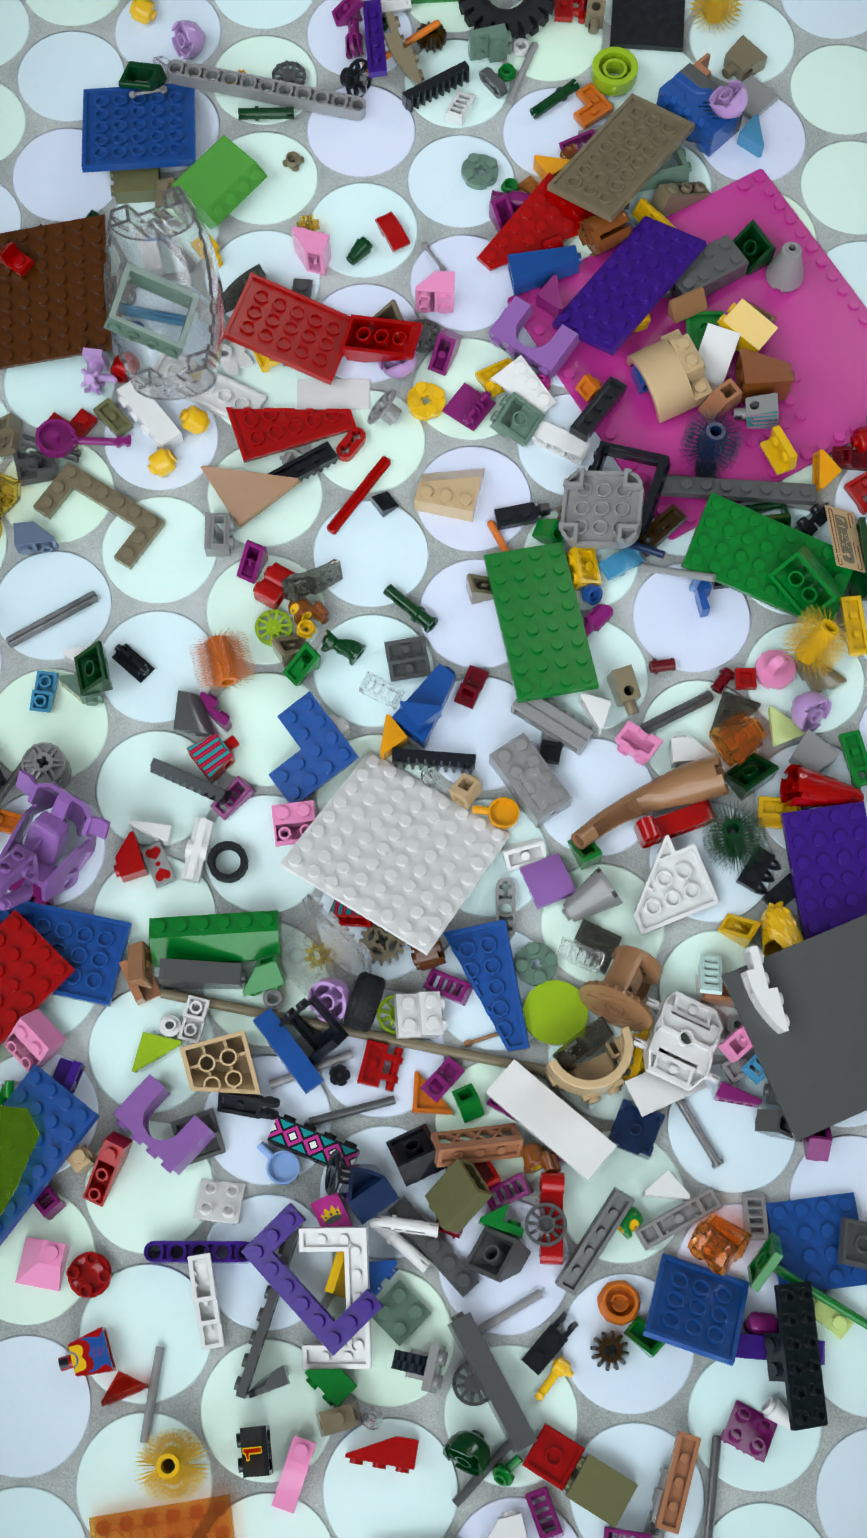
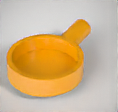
M507 797L495 799L489 807L473 805L472 813L488 815L490 823L502 830L515 826L520 814L517 803Z

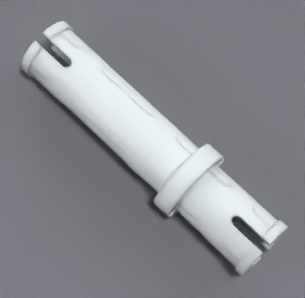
M377 1214L371 1219L370 1228L388 1230L390 1233L395 1231L437 1238L439 1223L405 1219L393 1214L392 1216Z
M375 1229L387 1240L386 1243L389 1246H394L422 1274L431 1265L432 1262L400 1234L401 1232L394 1231V1233H390L388 1230Z

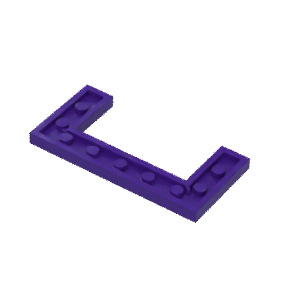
M289 1203L241 1252L334 1356L384 1305L368 1288L336 1320L330 1315L275 1253L306 1221V1218L292 1203Z

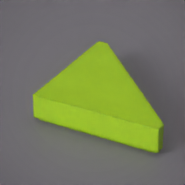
M143 1032L132 1072L137 1073L140 1069L150 1063L152 1064L175 1048L182 1046L183 1042Z

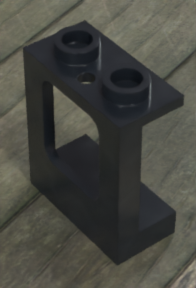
M315 995L308 1000L303 998L295 1005L297 1009L291 1007L283 1014L285 1019L279 1024L282 1027L289 1021L314 1049L308 1057L312 1064H315L337 1048L349 1036ZM309 1005H312L329 1024V1028L320 1035L315 1034L299 1015Z

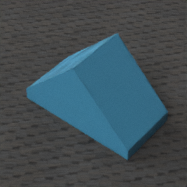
M757 114L741 129L736 144L757 158H760L763 153L764 142L759 115Z

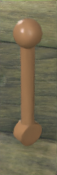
M497 1032L473 1040H466L463 1043L464 1046L468 1048L475 1043L488 1040L499 1035Z

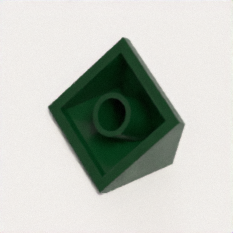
M753 219L732 240L749 262L746 271L747 275H751L768 266L773 259L776 247Z
M97 641L74 657L81 696L113 690L106 651L102 642Z
M754 752L728 770L724 775L725 781L742 801L772 780L779 767Z

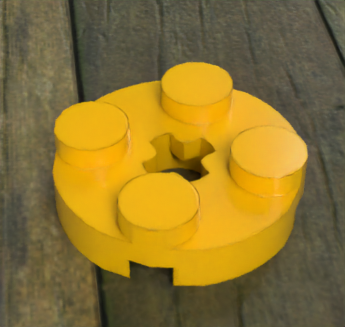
M420 381L410 389L407 395V407L411 415L418 420L429 421L430 418L439 417L446 405L444 390L433 383ZM427 398L431 403L424 405L422 400Z

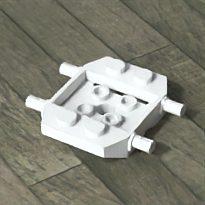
M678 991L672 992L661 1001H656L648 996L645 999L646 1005L657 1011L648 1038L644 1041L633 1036V1045L641 1048L643 1051L645 1071L687 1091L692 1090L705 1079L718 1084L720 1076L710 1072L713 1052L719 1040L723 1041L728 1036V1034L722 1032L724 1026L718 1011ZM682 1033H685L686 1035H688V1037H689V1043H688V1044H684V1043L682 1042V1040H681V1034H682ZM659 1048L697 1065V1068L660 1052Z

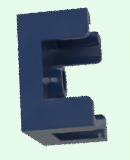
M623 1099L608 1139L618 1149L648 1160L652 1155L654 1143L665 1115L655 1111L642 1117L638 1108L633 1106V1102Z

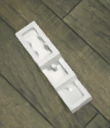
M205 1253L188 1256L193 1304H195L197 1327H199L201 1350L224 1347L225 1341L211 1254Z

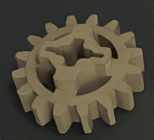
M373 923L372 928L366 927L367 932L361 931V935L364 938L359 939V944L364 946L360 948V951L366 952L364 955L365 959L372 958L371 963L373 965L376 961H379L380 966H383L384 961L391 965L392 958L397 961L399 960L397 953H404V949L400 946H405L406 942L391 933L384 932L383 928ZM374 932V938L368 942L370 935ZM379 935L381 936V939L383 938V940L386 942V950L381 945V943H379ZM397 942L395 949L390 953L391 946ZM377 951L379 953H382V955H377L373 952Z

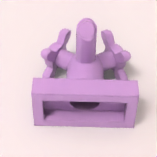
M83 347L82 356L87 363V371L84 368L81 369L84 381L80 386L85 387L88 384L89 387L84 389V393L91 391L101 395L102 390H100V387L105 386V382L117 383L118 380L114 375L102 373V371H109L110 363L103 350Z

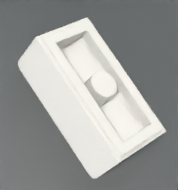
M541 837L509 845L501 849L507 871L519 869L547 858L544 841Z

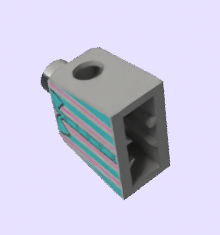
M778 393L747 397L745 399L746 407L734 408V420L746 419L748 429H772V427L779 425Z

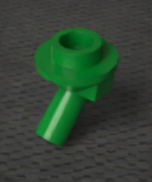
M518 1454L505 1465L501 1462L493 1468L492 1474L496 1483L501 1486H510L513 1483L515 1476L512 1471L523 1462Z

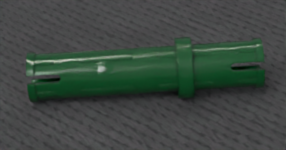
M572 79L564 86L556 88L553 94L529 109L531 116L534 119H538V117L559 102L566 101L569 95L580 89L578 82L575 83L576 80Z
M255 106V108H238V119L255 120V122L259 121V119L293 120L294 107L259 108V106Z

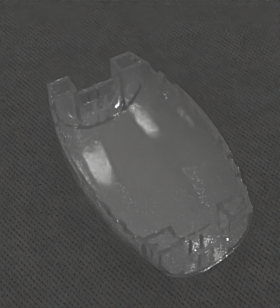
M180 185L162 191L164 205L138 213L129 204L111 209L106 232L109 235L108 245H105L104 250L107 253L106 263H104V292L107 315L121 273L127 262L200 294L184 348L178 359L149 349L145 345L131 341L111 331L114 344L118 347L120 354L118 356L126 368L125 373L131 381L134 390L144 397L165 401L195 397L214 386L220 366L224 340V298L218 261L201 215L189 194ZM127 282L116 315L178 342L188 308Z

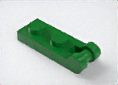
M860 730L839 734L838 738L851 778V785L861 789L862 786L867 785V752ZM864 772L865 777L859 778L858 773Z

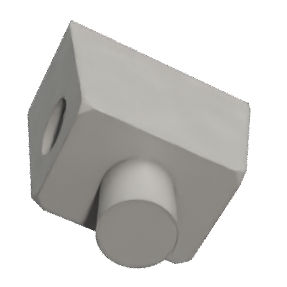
M808 729L788 762L821 773L836 761L839 753Z

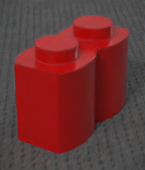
M277 562L266 568L264 572L265 578L261 582L258 581L253 588L254 599L273 610L280 606L297 580L295 572Z

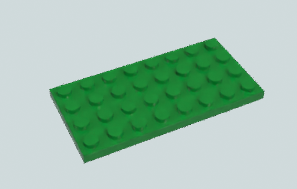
M713 492L709 494L681 564V567L687 570L715 574V582L797 618L801 617V614L768 576L796 551L806 545L844 591H846L853 572L852 569L836 565L833 545ZM840 597L825 608V613L822 610L820 612L821 616L823 615L824 618L827 616V619H829V614H831L830 620L832 621L834 616L836 617V612H838Z
M563 542L484 555L486 572L517 703L598 689L599 683Z

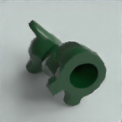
M328 629L326 630L327 634L322 639L323 646L321 651L327 652L334 649L337 654L348 658L351 666L361 657L367 647L352 639H338Z

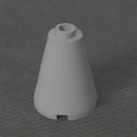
M785 243L767 266L766 280L773 289L777 288L781 292H791L801 285L804 279L802 249L798 243Z
M597 868L564 902V909L561 911L568 921L572 919L574 922L619 906L623 902L602 870Z

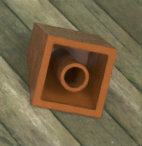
M745 348L740 349L735 365V377L737 386L743 392L741 403H745L747 397L778 393V401H785L788 393L791 392V384L795 381V373L791 371L790 363Z

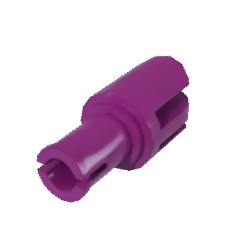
M352 20V26L351 21L347 24L348 34L345 36V50L348 60L352 59V54L354 58L359 57L360 54L364 55L363 36L359 33V22L357 20Z
M492 190L490 201L508 194L512 209L518 210L530 194L511 190L509 193Z
M597 604L584 617V628L587 637L593 631L598 632L613 616L611 606Z
M754 1311L743 1322L744 1330L747 1333L764 1335L767 1332H779L778 1319L773 1313Z

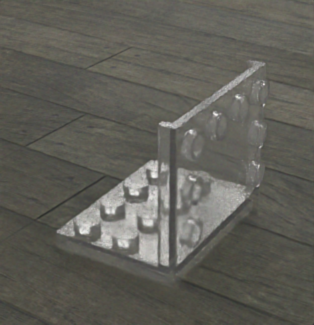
M307 894L302 899L306 917L282 939L281 962L287 978L307 998L309 990L314 984L330 977L343 980L353 991L360 973L373 972L371 954L369 953L370 949L363 942L359 944L354 939L355 934L347 926L343 928L338 923L340 921L339 918L332 911L328 913L323 908L324 904L318 897L312 898Z

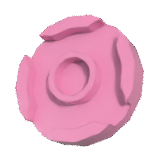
M768 650L757 659L755 664L756 679L763 687L782 690L793 681L796 673L795 662L792 661L793 659L790 655H781L787 654L784 651Z

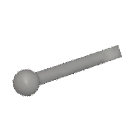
M163 85L154 91H130L129 97L135 98L139 95L157 92L166 93L168 90L167 86Z
M423 242L421 247L429 253L440 271H446L445 266L439 262L430 250L429 244Z

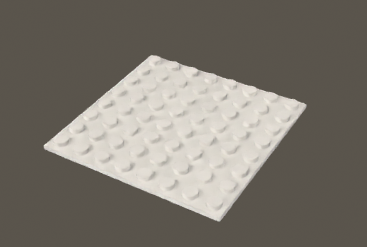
M368 751L283 858L279 866L425 955H428L504 847L511 834L494 827L488 820L472 813L471 810L468 811L449 797L400 768L395 767L388 761L381 759L373 752Z

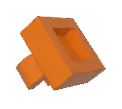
M588 373L584 374L575 389L586 402H590L600 390L602 383Z

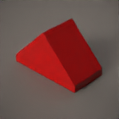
M491 1161L473 1163L488 1188L501 1183V1178Z

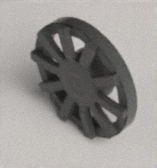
M285 60V62L278 63L273 69L272 79L304 85L306 82L305 68L298 62Z
M426 318L415 320L414 322L424 324L418 342L421 344V347H417L416 352H432L435 344L432 345L431 340H437L432 335L441 332L440 327L436 322Z
M540 1203L532 1207L527 1213L525 1231L529 1239L535 1244L544 1247L553 1246L565 1236L567 1219L558 1206L551 1203ZM544 1207L551 1208L548 1215H545ZM538 1208H541V1217L534 1212ZM554 1210L558 1211L560 1215L552 1218ZM531 1214L538 1220L537 1222L529 1221ZM562 1218L563 1225H556L555 1221ZM528 1225H536L537 1228L529 1231ZM554 1228L563 1229L560 1236L554 1231ZM539 1231L540 1234L538 1239L536 1240L532 1236V1234ZM549 1233H552L557 1239L551 1242ZM543 1234H546L547 1243L540 1242Z
M467 1362L459 1366L452 1379L455 1396L459 1401L468 1406H479L486 1403L487 1400L483 1398L480 1392L481 1389L474 1375L471 1374ZM463 1368H465L468 1374L467 1377L459 1373ZM457 1376L465 1380L464 1383L456 1384ZM465 1387L466 1390L460 1395L457 1388ZM468 1392L471 1393L470 1402L464 1399ZM475 1393L478 1394L481 1401L474 1402Z

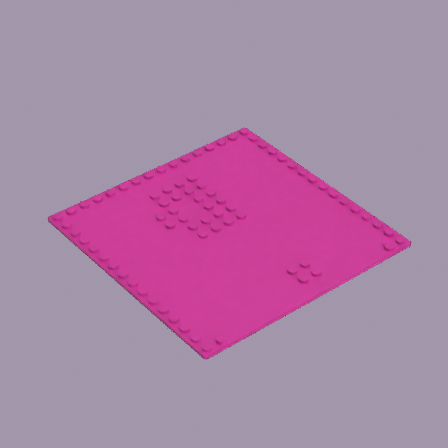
M758 169L711 193L710 196L667 216L666 218L677 229L705 240L707 245L727 234L733 240L753 219L776 247L773 258L787 242H796L802 249L804 279L799 288L794 291L781 292L780 289H773L766 280V266L751 275L746 274L706 296L707 310L705 311H724L728 315L727 310L734 302L738 304L743 298L776 316L777 319L773 324L778 329L758 353L790 363L791 371L795 373V381L791 384V392L788 393L785 401H778L779 425L798 455L795 469L780 475L775 473L760 448V443L768 440L771 436L772 429H748L746 419L734 420V408L746 407L745 403H740L724 414V421L728 420L729 425L734 423L735 430L745 435H729L730 437L731 435L733 437L736 435L743 437L738 447L737 455H735V458L733 456L735 461L732 463L731 460L730 463L726 460V463L729 464L727 468L725 464L721 463L722 468H720L718 473L716 470V478L780 482L812 464V455L818 450L822 449L830 455L833 452V446H846L850 444V437L853 436L854 430L867 426V308L764 170ZM619 245L596 257L589 256L583 259L582 264H579V273L558 280L562 311ZM544 286L517 295V297L529 303L532 307L533 314L523 327L537 347L546 345L558 331L552 326V322L556 318L536 305L537 294ZM514 295L508 298V305L515 297ZM671 295L670 299H661L651 310V322L647 329L639 332L633 331L613 356L580 341L556 375L581 412L590 403L586 402L575 389L584 374L590 373L593 378H597L602 383L601 388L610 376L627 385L623 397L620 398V401L616 403V406L613 407L612 411L609 412L608 416L597 427L595 432L598 437L604 442L667 455L671 462L668 475L695 477V465L693 467L690 465L698 458L690 461L689 459L693 457L690 458L689 454L684 451V449H689L685 445H680L681 443L689 445L685 438L684 442L681 441L690 421H693L696 425L700 424L695 422V417L699 416L696 412L701 405L659 423L650 392L638 394L631 376L633 363L629 367L626 361L628 355L660 341L662 336L679 329L682 336L686 334L685 320L674 323L668 316L669 301L674 299ZM736 349L724 382L731 378L736 384L735 365L739 355V351ZM614 458L622 471H624V468H628L639 475L644 485L645 504L657 467ZM660 496L654 519L659 517L672 504L687 516V520L667 537L669 540H674L697 527L707 499ZM733 501V502L740 504V503H742V502H744V501Z

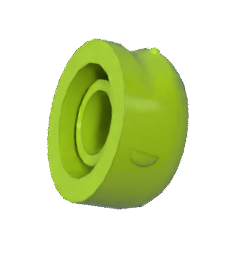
M608 47L596 54L592 63L591 78L593 85L602 94L616 97L628 93L634 87L638 77V61L630 51L621 47ZM610 73H616L618 76H612Z

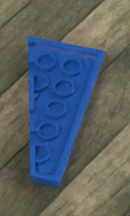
M506 920L443 932L507 1051L513 1052L530 1048Z

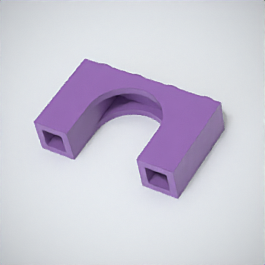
M515 296L488 331L490 342L498 348L500 346L504 348L512 357L522 355L530 367L533 366L540 374H543L545 377L548 375L553 379L580 343L579 335L562 324L546 345L538 348H530L523 345L518 340V336L533 312L529 303Z
M149 1074L115 1110L113 1115L118 1118L115 1123L124 1131L127 1129L132 1131L133 1134L130 1137L139 1145L142 1143L147 1145L148 1148L145 1151L154 1159L157 1157L162 1159L163 1162L160 1165L169 1173L174 1171L180 1175L216 1134L195 1115L174 1137L166 1140L152 1138L149 1131L150 1118L171 1093Z

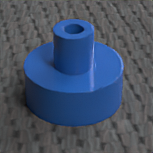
M588 584L582 589V599L584 602L596 605L601 601L603 596L601 587L595 584Z

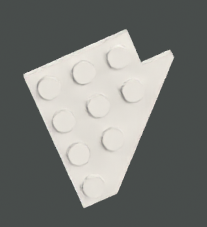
M669 835L664 836L632 915L640 935L720 903L695 844L675 851Z

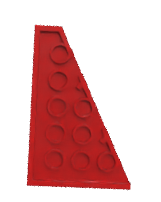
M549 172L476 259L489 271H493L501 266L508 265L509 254L543 250L541 243L543 239L559 234L561 235L562 242L578 236L577 230L581 229L578 222L594 214L548 191V184L554 178Z

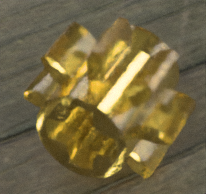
M314 214L300 216V221H296L297 227H304L315 232L316 229H320L319 219H314Z
M312 942L310 949L305 948V952L309 956L305 957L304 960L305 962L311 961V969L319 966L322 970V965L325 962L330 963V960L326 957V955L330 954V950L324 951V943L318 946ZM318 952L321 959L316 960L314 953Z

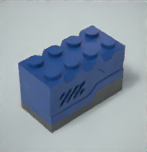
M689 63L659 88L656 105L695 123L694 131L685 140L691 143L695 142L697 149L710 157L739 131L744 111L739 117L732 119H723L717 116L709 105L711 104L709 98L719 86L693 64Z

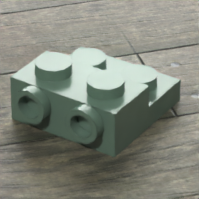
M505 23L469 31L468 56L470 61L488 58L489 63L507 60V55L511 54V47L508 42H512L510 30L507 31Z
M513 392L509 396L505 395L499 403L502 407L499 412L496 410L491 416L490 421L492 423L490 428L504 438L509 436L519 445L525 447L545 414Z

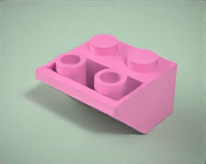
M293 226L294 251L307 272L325 276L332 257L330 235L320 231H311L304 227Z
M435 271L415 287V311L422 313H454L455 272Z
M313 800L271 805L275 846L294 845L316 818Z
M37 1008L20 1017L3 1045L29 1072L35 1064L42 1068L61 1049L66 1038Z

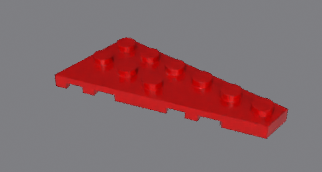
M226 407L244 463L340 435L356 427L351 409L314 410L313 408H306V410H295V408L251 409V407H244V409H233V407Z

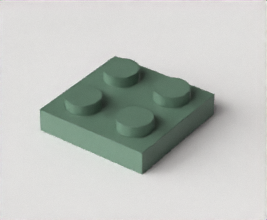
M399 1280L380 1299L384 1307L372 1318L400 1347L428 1318L431 1312Z

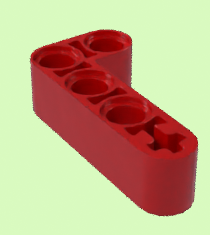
M709 800L655 819L653 815L643 817L636 821L633 829L641 848L644 849L661 843L666 835H669L670 839L702 828L703 825L708 824L707 822L710 824L711 819L717 820V818L714 816L715 813Z
M541 1172L540 1203L554 1204L563 1211L565 1174ZM544 1207L545 1215L549 1214L550 1207ZM554 1210L551 1217L555 1218L560 1214L558 1213V1211ZM562 1218L555 1221V1224L563 1225ZM554 1228V1231L560 1236L563 1229ZM549 1233L551 1242L555 1241L557 1238L552 1233ZM543 1234L540 1242L547 1243L546 1234ZM563 1238L553 1246H539L540 1264L563 1265Z

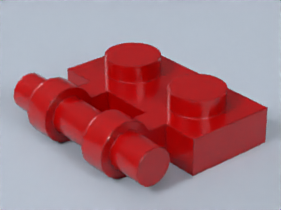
M556 0L554 22H572L573 17H577L578 23L584 24L588 0ZM573 3H577L578 7H573Z
M367 1040L357 1084L379 1088L380 1080L387 1082L385 1090L393 1092L395 1084H398L399 1077L397 1075L400 1065L403 1064L404 1058L402 1054L404 1049L395 1047L394 1054L392 1055L387 1053L388 1044ZM385 1061L391 1062L389 1074L383 1073Z

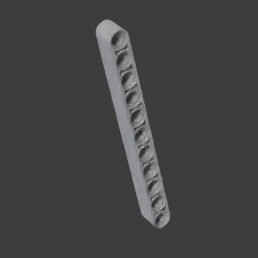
M178 59L170 60L167 64L168 79L175 85L284 107H294V109L353 121H361L366 116V101L360 96Z

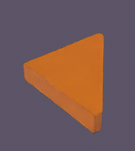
M415 1071L412 1113L453 1115V1110L450 1109L442 1098L436 1103L420 1089L426 1080L418 1071Z

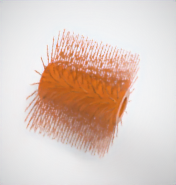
M215 634V636L210 635L211 638L203 641L204 643L192 644L201 646L195 649L199 651L194 652L199 654L191 656L201 655V657L198 656L196 658L202 659V662H198L202 664L196 666L204 668L199 670L204 671V673H197L205 676V678H201L205 680L199 681L207 684L204 686L211 687L212 685L214 687H224L225 689L227 686H234L233 684L241 682L238 679L245 681L255 680L241 678L244 677L242 675H252L246 672L250 670L246 668L251 667L246 665L252 663L244 664L249 662L244 660L253 657L241 658L247 657L243 655L248 653L241 651L247 649L241 648L247 645L239 646L244 644L239 643L241 641H237L242 639L237 638L240 637L239 635H233L232 637V634L228 636L226 634Z

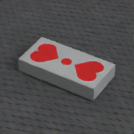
M160 841L140 849L156 888L176 881Z

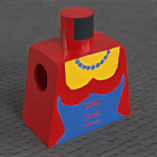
M105 1327L97 1328L69 1343L70 1354L58 1358L60 1370L63 1372L74 1368L76 1377L117 1371Z

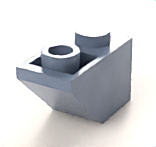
M34 521L13 523L14 545L19 554L28 555L38 551L51 552L59 549L55 537Z

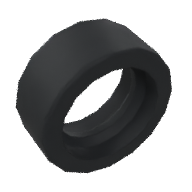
M223 841L217 843L208 854L207 864L211 875L220 882L233 883L239 881L248 870L249 860L245 849L236 842ZM226 850H232L240 857L239 868L230 874L220 872L215 865L217 856Z

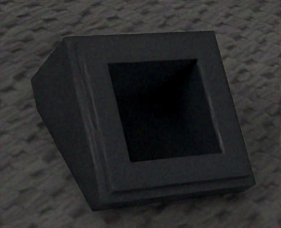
M388 491L371 497V503L382 517H385L399 507Z

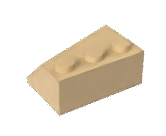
M485 468L423 474L414 499L415 511L473 522Z
M245 1030L180 1047L190 1091L261 1095Z

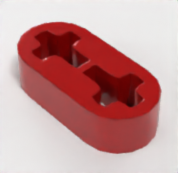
M359 427L352 428L338 444L336 453L340 461H351L366 442V434L363 429ZM358 435H360V439L357 438V439L354 441L353 436H356V437H357ZM349 447V454H342V450L346 451Z

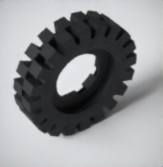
M458 0L460 13L464 15V21L469 28L474 26L475 30L505 23L507 31L510 30L512 38L526 39V34L529 33L532 37L539 32V26L544 27L549 21V14L552 15L556 0H523L521 4L511 9L498 8L490 0Z

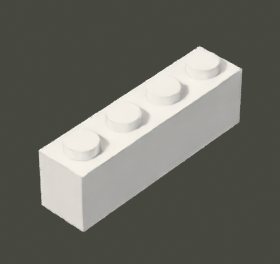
M136 377L117 389L118 403L123 409H128V414L133 422L137 421L141 425L139 427L143 434L151 437V442L156 450L160 448L172 450L184 442L181 431Z

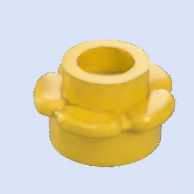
M301 620L297 625L296 633L299 637L309 639L316 633V626H314L311 620Z

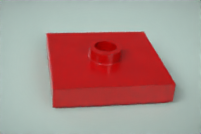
M544 1423L537 1436L538 1441L533 1443L522 1466L563 1491L586 1448Z

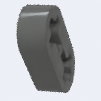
M486 67L479 72L480 80L496 98L499 99L507 94L508 91L505 83L490 67Z

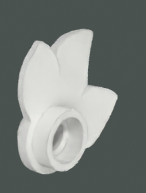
M233 342L229 345H220L215 352L217 361L222 363V369L232 376L238 375L239 368H247L253 364L252 358L244 352L246 348Z

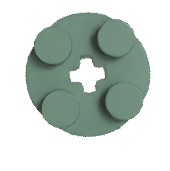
M471 153L462 164V179L472 189L484 190L487 186H493L498 179L499 168L497 160L485 154ZM481 169L484 172H481V174H477L476 170Z
M530 942L518 951L515 957V970L522 982L530 986H537L553 979L557 971L558 959L549 946L543 943ZM531 960H540L542 967L533 969Z

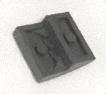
M424 636L384 642L391 682L424 677L431 674Z
M213 1108L170 1122L175 1136L196 1115L216 1134L190 1164L226 1152Z

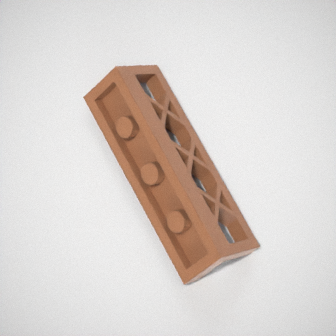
M515 1123L432 1132L430 1137L436 1149L434 1163L437 1168L451 1166L457 1158L473 1163L521 1157L520 1151L524 1142ZM502 1132H512L513 1135L507 1136L502 1134ZM487 1134L492 1136V1138H485L481 1135ZM461 1137H468L472 1140L465 1141ZM446 1139L450 1143L441 1144L439 1140Z
M681 1431L676 1433L654 1524L656 1528L679 1535L701 1443L700 1437Z

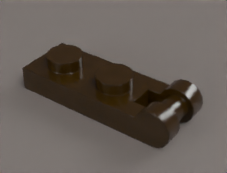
M672 504L651 523L647 536L639 535L636 542L654 548L658 547L687 520V516ZM647 538L652 540L648 544L645 542Z

